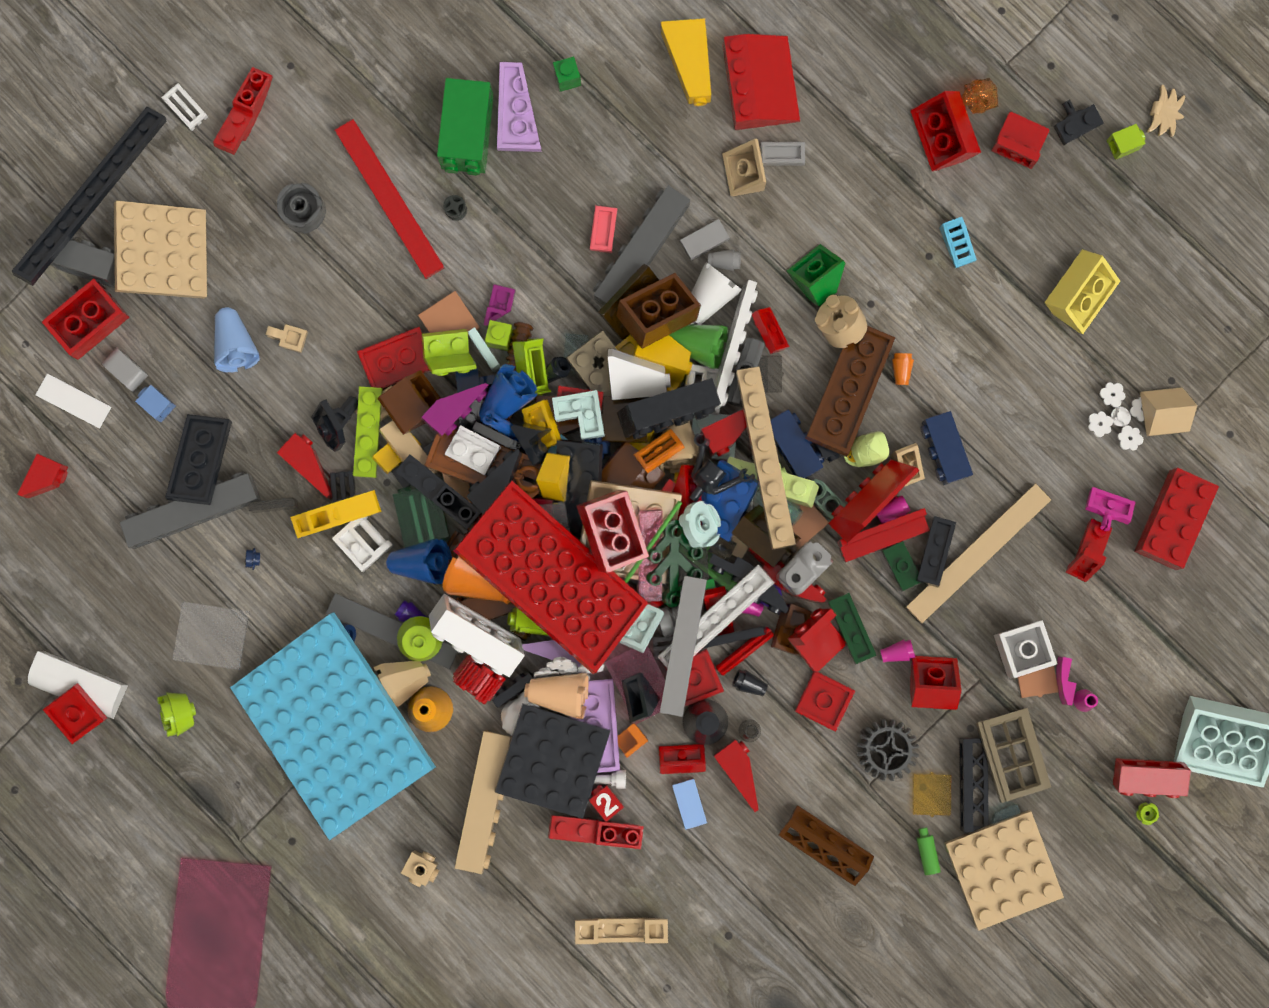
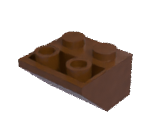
M420 370L399 381L377 399L404 435L426 424L421 417L441 398Z

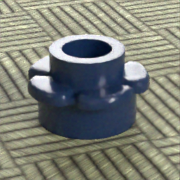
M253 548V550L246 549L245 568H252L254 570L255 566L260 565V552H256V548Z

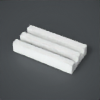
M179 83L162 96V99L191 131L195 129L196 125L199 126L203 119L206 120L208 118L207 114ZM179 90L200 115L196 117L175 92ZM172 96L193 121L189 122L168 98Z

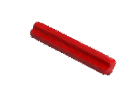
M766 627L767 635L749 639L719 663L716 669L720 675L724 676L771 639L774 634L770 628Z

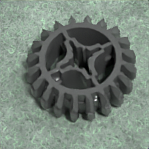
M881 719V727L874 721L872 722L873 731L869 727L865 728V731L869 734L868 736L860 734L859 737L864 739L865 742L864 744L857 743L858 747L863 748V751L857 752V756H864L865 758L860 760L859 763L860 765L868 763V766L864 769L867 773L874 769L872 772L873 778H876L881 773L880 780L885 781L888 774L889 780L894 781V774L896 773L898 778L902 779L903 774L901 770L909 774L911 771L907 765H916L914 761H911V757L917 758L919 754L913 753L912 749L919 748V745L911 744V741H914L916 736H907L911 731L910 728L902 731L904 723L899 722L895 727V720L891 719L889 726H887L886 720ZM887 731V735L882 743L871 744L876 735ZM894 732L902 738L905 750L896 747ZM886 744H889V747L898 751V753L892 752V754L889 753V756H886V753L883 750L877 749V747L883 748L884 746L887 747ZM870 750L880 754L881 768L873 762ZM895 756H904L899 765L888 769L891 760Z

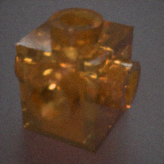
M990 78L976 79L964 85L965 93L962 94L964 106L968 107L973 114L984 113L986 110L998 107L997 86Z

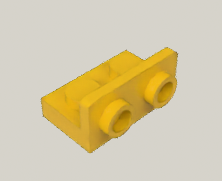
M542 400L522 409L524 423L552 429L540 439L547 449L557 445V440H560L561 437L548 400Z

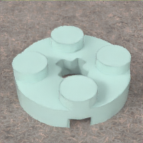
M704 501L689 504L684 510V514L679 517V523L683 527L685 536L693 548L712 546L718 541L720 534H717V527H721L720 517L716 509L711 504L706 505L703 503Z

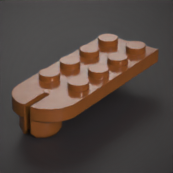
M454 429L449 436L445 433L442 437L436 434L425 462V467L471 484H475L478 481L481 483L487 477L445 455L453 437L458 431L457 429ZM501 446L491 468L501 465L504 462L502 458L512 449ZM522 453L513 482L531 498H535L541 492L539 486L524 481V478L536 480L542 465H533L528 456Z

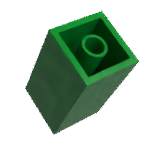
M445 79L437 158L441 169H444L447 173L465 171L467 174L474 176L486 173L494 100L490 82Z

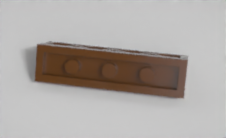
M798 805L778 834V836L854 886L869 871L874 859L872 854ZM791 827L799 832L800 836H793L787 831ZM807 842H814L818 845L819 849L811 848ZM827 855L835 856L838 862H832L827 858ZM846 868H853L859 873L855 877L847 872Z

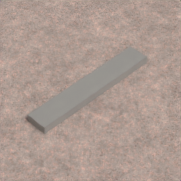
M684 576L660 713L683 717L707 582L705 579Z

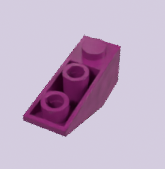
M484 383L437 400L421 419L440 437L444 433L449 436L457 427L454 422L459 417L464 419L472 411L470 405L475 400L480 402L488 393L485 390L488 384Z

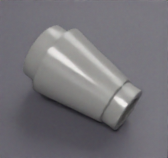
M731 249L709 253L708 263L716 268L734 271L735 269H740L741 252Z

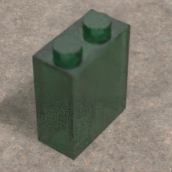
M411 487L398 489V493L393 494L405 548L432 539L448 540L451 538L445 512L417 489L411 490Z

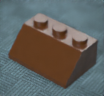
M623 442L602 467V482L653 489L664 477L665 473L656 467L647 474L634 456L639 450L630 443Z

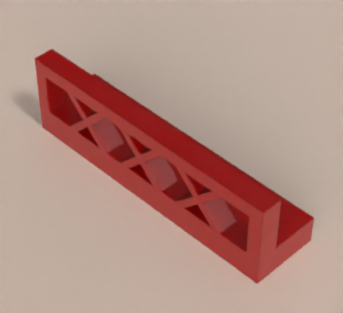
M925 508L859 532L848 543L844 539L837 541L844 562H849L930 531L925 519V515H927Z

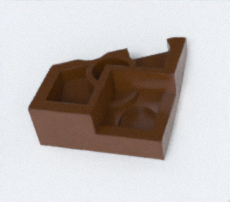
M786 604L788 611L785 614L781 612L779 615L771 648L801 657L788 638L799 625L805 623L810 618L811 613L809 610L796 605Z

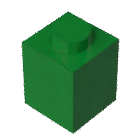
M574 56L553 62L554 73L560 92L581 86V78Z

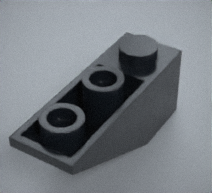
M518 449L515 452L513 450L509 451L502 458L504 462L498 467L493 466L485 474L487 477L481 483L478 481L469 488L468 491L470 493L467 497L482 514H484L507 484L513 481L522 457V453Z

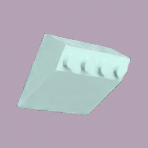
M1190 696L1181 722L1174 762H1185L1192 772L1264 787L1269 775V713Z

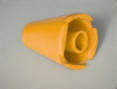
M433 686L419 689L412 695L408 703L410 721L416 728L425 732L441 730L449 723L453 714V703L450 696L442 689ZM425 706L429 709L427 714L424 712Z

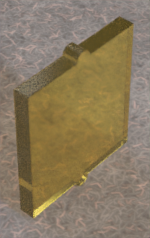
M933 772L930 774H913V815H929L930 817L935 815L951 816V775H935Z

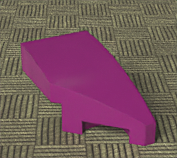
M493 285L484 325L488 326L490 320L496 321L511 312L516 289Z

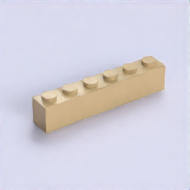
M490 731L483 732L455 869L482 874L484 869L489 868L491 855H487L489 846L494 845L496 833L492 832L494 823L498 824L501 810L497 809L498 801H503L504 795L495 793V788L512 736Z

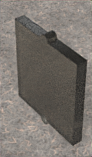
M761 356L758 367H760L764 392L782 393V377L784 376L782 372V356Z

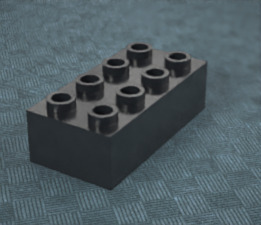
M710 378L629 403L618 411L617 415L625 438L633 436V439L637 440L647 436L648 433L653 432L652 430H654V433H659L667 430L668 427L674 424L675 427H678L694 418L696 420L706 418L709 414L716 412L715 408L721 405L713 379Z

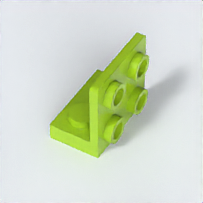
M466 329L422 334L423 359L432 374L444 376L448 372L468 373L472 369H477L475 361L469 354L468 331Z

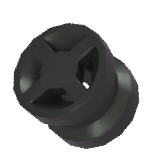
M451 195L445 199L443 207L446 216L452 221L462 220L467 214V207L463 198L458 195Z

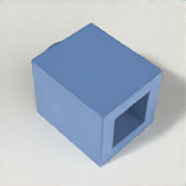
M152 385L143 388L138 394L139 398L135 401L159 422H162L176 407L173 402Z

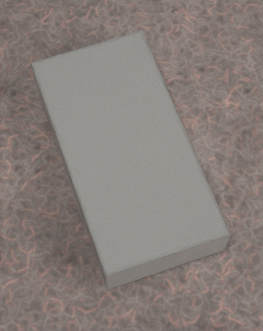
M805 142L760 143L763 166L805 165Z
M718 219L681 239L680 243L690 260H693L728 241L730 237Z

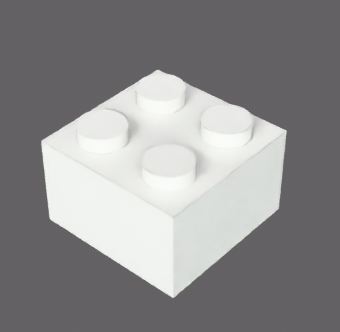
M1043 620L994 635L1008 678H1017L1057 665Z

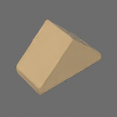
M917 443L896 450L891 454L892 460L917 467L920 470L905 486L925 479Z

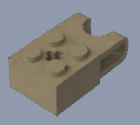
M600 331L565 358L588 390H597L604 392V396H612L608 349H617L604 331ZM595 356L597 359L601 358L602 360L600 368L598 366L594 368L592 365Z

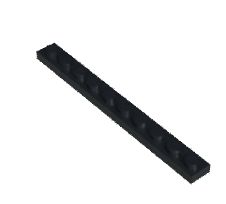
M149 107L142 111L13 268L12 273L14 276L32 286L37 282L167 122L164 115Z

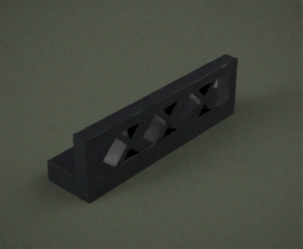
M959 738L960 830L963 832H974L989 825L988 761L983 744L982 753L976 759L973 757V743H982L981 738ZM975 764L982 769V776L976 782L973 780V766ZM976 787L982 792V800L977 805L973 802V790ZM982 804H983V812H982V810L979 808ZM976 810L983 816V826H973V813Z

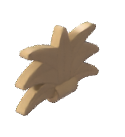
M1161 85L1159 99L1153 102L1150 112L1153 118L1147 133L1153 131L1159 125L1158 136H1161L1169 129L1170 137H1173L1176 130V120L1184 118L1178 110L1183 105L1185 95L1177 101L1175 89L1171 90L1168 97L1165 86Z

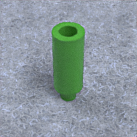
M927 827L918 829L920 837L916 839L924 875L940 873L941 870L933 835H929Z

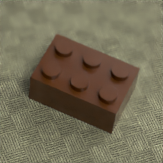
M673 273L620 300L616 316L643 349L697 321L701 304L677 274Z

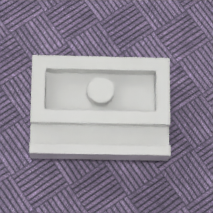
M460 425L445 455L485 475L491 468L501 446Z

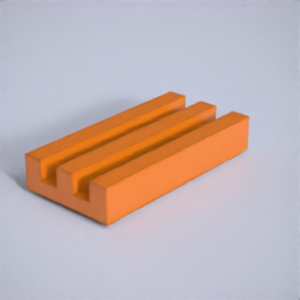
M669 429L636 452L634 456L648 474L685 447L673 430ZM670 438H673L672 440H670V441H669L668 443H666L665 445L660 446V445H662L663 443H665L666 441H668ZM654 450L652 454L643 459V457Z

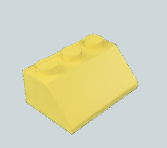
M1082 249L1048 296L1045 304L1054 316L1077 332L1084 334L1120 280L1102 255Z

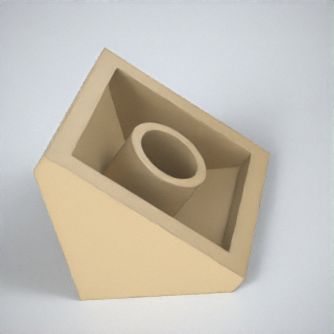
M753 139L722 154L731 196L764 191L766 177L758 139Z
M1183 388L1140 392L1147 436L1190 431L1198 405Z

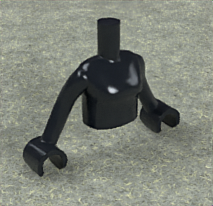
M698 433L695 435L694 443L698 446V453L691 478L697 487L690 494V499L697 502L703 492L716 495L741 482L752 483L755 480L754 474L745 479L744 476L748 471L745 468L740 471L738 477L719 485L727 473L709 459L703 465L705 448L709 446L710 440L707 438L704 443L700 444V438L703 434Z

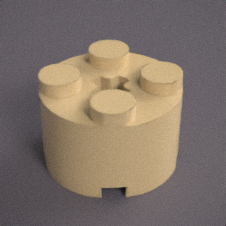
M830 295L819 308L815 317V322L826 340L836 348H846L848 344L853 342L856 344L864 337L867 331L865 315L857 302L849 296Z

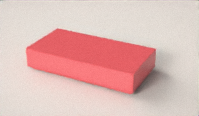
M595 205L590 242L591 251L612 253L617 208Z

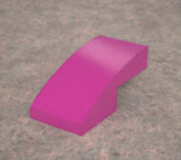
M1058 657L1056 680L1059 697L1063 705L1072 706L1077 684L1068 681L1072 659Z

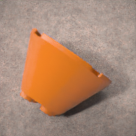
M460 557L457 559L452 558L443 580L442 587L445 593L455 596L501 601L506 604L510 602Z

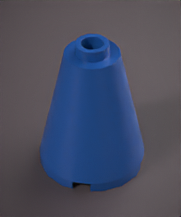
M508 364L502 365L499 368L479 411L480 420L483 424V417L488 420L490 419L484 415L487 411H493L503 419H507L537 396V393H535L537 386L525 372L521 371L518 373L514 370L515 366Z
M432 539L391 552L386 564L392 574L437 585L443 584L448 568V559H452L449 546L444 540Z

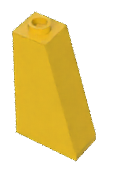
M705 18L662 21L661 35L688 104L704 106L710 103L711 84Z

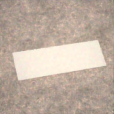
M49 374L46 375L36 393V396L99 429L111 409L109 405Z

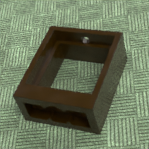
M759 504L744 515L732 531L735 537L773 567L780 562L784 564L799 548L795 545L772 550L764 508ZM794 533L795 543L797 544L801 538Z

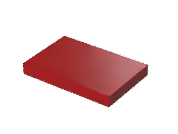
M420 327L357 351L370 386L374 388H383L384 390L391 385L394 386L405 377L421 370L423 374L430 371L423 359L422 332Z

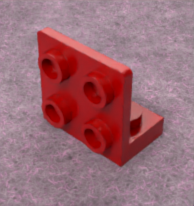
M1009 112L991 151L1032 169L1041 155L1039 152L1050 130L1014 112Z

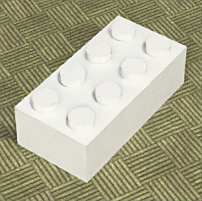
M443 594L429 615L431 632L436 639L442 642L446 640L458 652L463 653L465 651L472 655V659L477 663H485L491 666L492 671L498 675L504 674L510 677L525 656L519 637L446 594Z

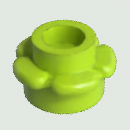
M1144 802L1138 806L1139 810L1136 811V817L1142 821V824L1151 825L1158 820L1159 812L1155 804Z

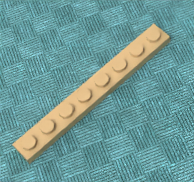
M760 367L737 370L736 375L771 548L773 550L795 546L796 543Z

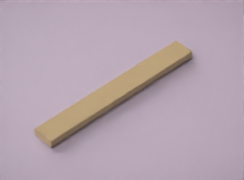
M1034 484L943 571L940 586L937 588L928 585L906 606L908 611L920 623H923L1043 509L1051 499L1037 484Z

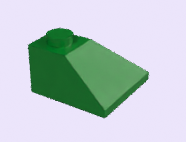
M820 244L786 272L805 296L820 307L830 295L837 293L846 263Z

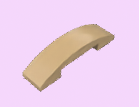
M595 918L575 920V944L612 942L668 943V919Z

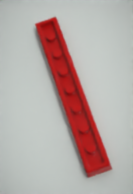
M354 119L335 129L336 134L425 279L443 270L445 267Z

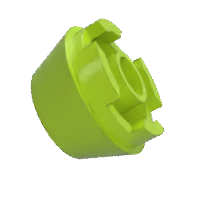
M423 616L406 620L399 628L397 634V644L404 656L413 661H426L433 658L439 652L443 643L432 635L430 620Z
M166 692V695L157 697V703L161 705L160 717L167 737L174 735L178 737L194 726L193 716L196 715L193 702L189 703L186 694Z

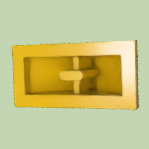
M554 453L546 454L536 479L543 498L566 501L570 456Z

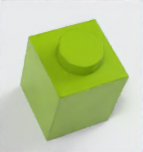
M1137 124L1111 134L1106 140L1115 160L1140 150L1146 144L1145 135L1138 128Z
M490 320L485 338L487 347L508 351L511 336L513 335L512 325Z

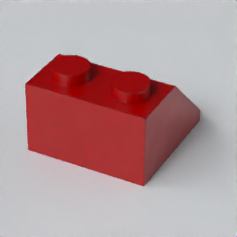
M915 656V658H911V706L957 710L962 692L957 658Z

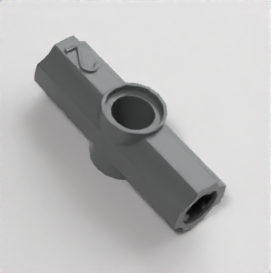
M746 338L728 392L727 403L743 408L736 372L741 368L758 367L765 343L760 340Z

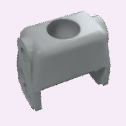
M810 541L777 573L776 579L792 595H799L833 563L831 555L819 543H812Z

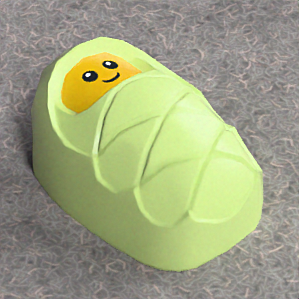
M877 431L856 437L847 457L844 456L846 462L854 467L874 466L883 462L889 456L886 436L884 433Z

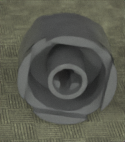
M306 183L287 185L277 197L278 214L291 230L308 234L322 224L326 214V207L318 192L311 185ZM301 206L304 207V209L298 210V207Z

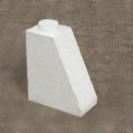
M608 349L612 400L652 397L667 392V387H671L670 374H665V366L614 349Z

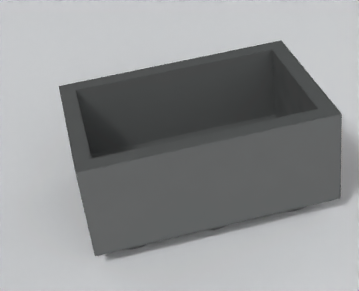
M72 237L50 264L57 270L88 280L94 278L103 285L115 288L114 250L102 247L101 250L94 247L95 244L81 240V243L73 240L74 238Z

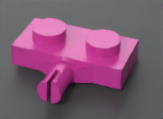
M1092 487L1089 491L1085 510L1102 516L1100 528L1104 529V531H1109L1112 520L1127 525L1131 522L1135 501Z

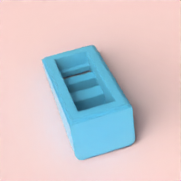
M963 217L943 223L939 229L955 269L975 262L977 259ZM955 227L958 228L957 231H954L952 233L949 232V229ZM961 235L962 239H959L954 242L952 241V238ZM962 244L965 245L964 248L955 251L954 247ZM966 252L969 255L961 259H958L957 257L958 255Z

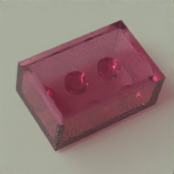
M648 645L644 653L632 648L605 662L625 704L622 680L640 672L660 697L650 717L660 713L665 679ZM645 718V719H643V720H641V721H639V722H637V723H635V724H638V723H640V722H642V721H644V720H646V719H648V718Z

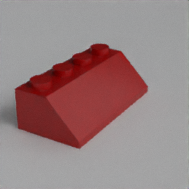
M890 460L885 466L881 463L872 472L875 476L872 479L867 477L859 485L861 490L858 493L853 491L845 499L847 502L845 507L840 504L831 513L834 518L828 524L848 543L868 525L920 470L917 467Z

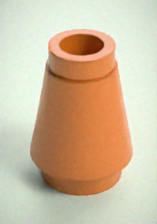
M894 353L892 364L895 385H909L914 363L912 354Z

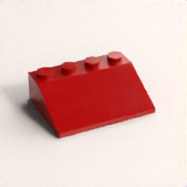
M741 34L724 37L723 53L734 129L742 130L800 122L788 36Z

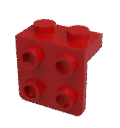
M831 608L815 610L810 615V618L805 623L799 625L788 638L814 672L820 671L846 644L845 640L830 622L837 616Z

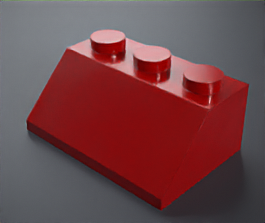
M944 91L910 110L932 172L965 162L981 153L959 91Z

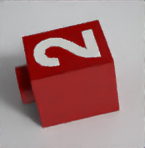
M599 785L591 792L592 797L589 801L606 822L624 808L622 802L608 785L604 787Z

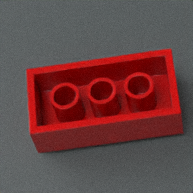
M1178 467L1169 470L1134 552L1171 569H1184L1219 486Z

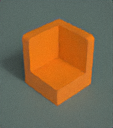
M632 724L617 736L618 746L626 758L649 741L636 724Z

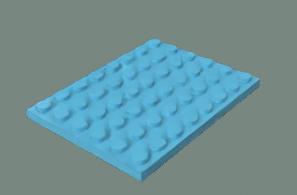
M334 612L230 687L329 840L436 768Z

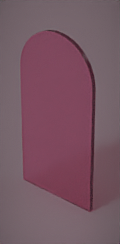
M181 858L166 984L168 1008H255L258 997L272 866Z

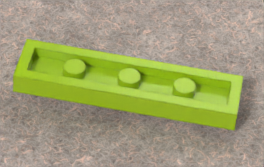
M359 386L353 476L377 478L378 464L372 457L379 451L382 405L377 398L383 394V388Z

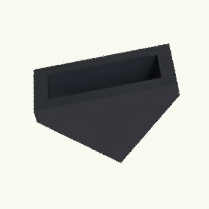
M639 672L622 680L630 724H635L650 717L660 697L645 676Z

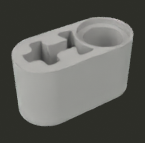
M117 347L101 363L132 392L149 376Z

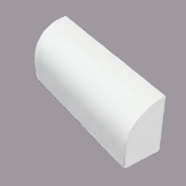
M37 651L28 674L29 685L59 697L76 683H79L105 716L114 719L128 685L46 651Z

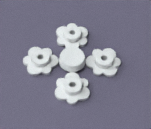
M1109 382L1105 385V388L1100 390L1099 394L1104 399L1105 405L1111 404L1115 409L1112 411L1111 416H1106L1104 412L1091 414L1088 418L1090 422L1088 429L1093 431L1096 437H1102L1104 434L1111 432L1110 426L1112 424L1123 427L1122 433H1119L1117 436L1118 440H1120V447L1123 450L1130 449L1134 451L1138 448V445L1143 443V437L1139 434L1138 428L1132 429L1127 424H1129L1131 416L1137 417L1139 421H1144L1143 411L1141 410V397L1132 401L1133 407H1131L1129 412L1126 408L1119 407L1121 400H1124L1126 397L1123 393V386L1119 383L1113 385V383Z
M556 657L553 659V662L547 663V667L550 668L539 669V671L534 672L533 678L559 676V673L568 675L591 672L582 664L578 667L577 663L571 662L566 657ZM602 664L597 672L603 671L604 664Z

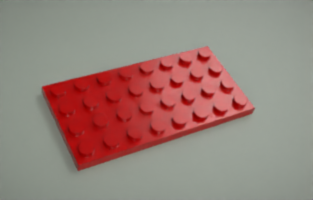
M513 481L507 484L453 550L592 674L599 670L648 605V602L614 571L609 573L598 571L593 553Z

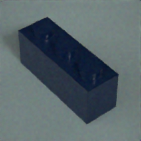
M788 409L770 420L775 445L793 475L807 479L822 470L824 460L818 451L814 452L810 445L812 442L805 439L807 432L803 433L799 425L801 422L795 413L791 414Z
M951 411L925 419L920 429L923 438L928 439L930 445L928 453L931 460L936 462L937 469H935L938 480L942 481L943 485H947L972 476L973 472Z

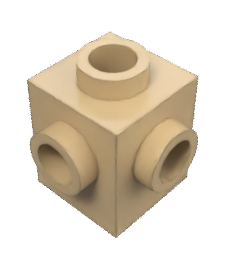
M414 850L401 874L409 877L408 881L418 887H421V885L426 886L429 881L432 883L435 881L440 871L436 869L439 863L434 861L436 857L425 851L421 854ZM419 866H422L425 869V872H422L419 869Z

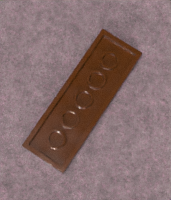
M867 326V331L856 344L853 342L848 344V347L842 348L806 435V440L846 457L849 455L895 337Z

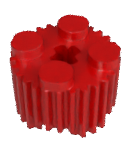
M468 654L453 673V682L462 690H466L475 696L476 700L486 704L493 698L506 678L492 671L491 666L485 663H477L472 659V655Z

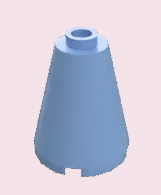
M229 307L220 309L215 315L214 364L216 368L222 372H238L237 368L242 366L245 367V370L251 368L260 360L255 344L237 311Z

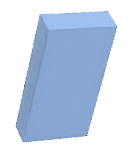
M694 778L672 785L685 830L706 824V817Z

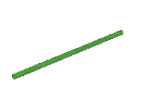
M678 501L646 547L647 552L655 544L682 502ZM644 559L634 564L624 579L626 583H628Z

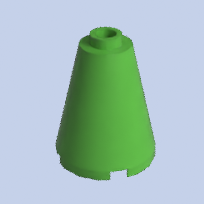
M689 324L669 336L691 352V359L715 370L721 364L724 353L723 346L724 342L727 343L729 331L728 327L723 325Z

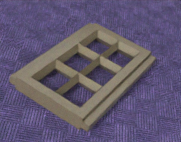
M1028 708L1019 709L976 723L1000 803L1051 788ZM1018 719L1023 737L1011 740L1006 722ZM1002 724L1007 742L996 745L991 727ZM1025 742L1030 760L1018 763L1013 745ZM1009 747L1014 765L1003 768L998 750ZM1032 765L1037 783L1025 786L1020 768ZM1016 770L1021 788L1010 791L1005 773Z

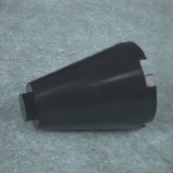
M704 699L691 704L686 709L683 717V728L687 736L695 743L701 745L714 744L725 735L728 728V716L719 703Z

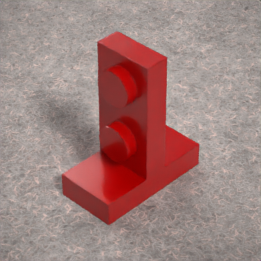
M1093 518L1087 524L1075 559L1068 565L1066 573L1084 582H1087L1104 565L1107 557L1103 556L1112 531L1111 527L1109 531L1102 530L1100 528L1102 523Z

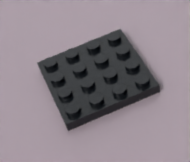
M522 703L495 793L583 819L611 730Z

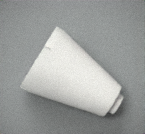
M707 262L703 266L691 292L701 304L697 321L691 323L694 325L696 323L699 325L704 323L742 290Z

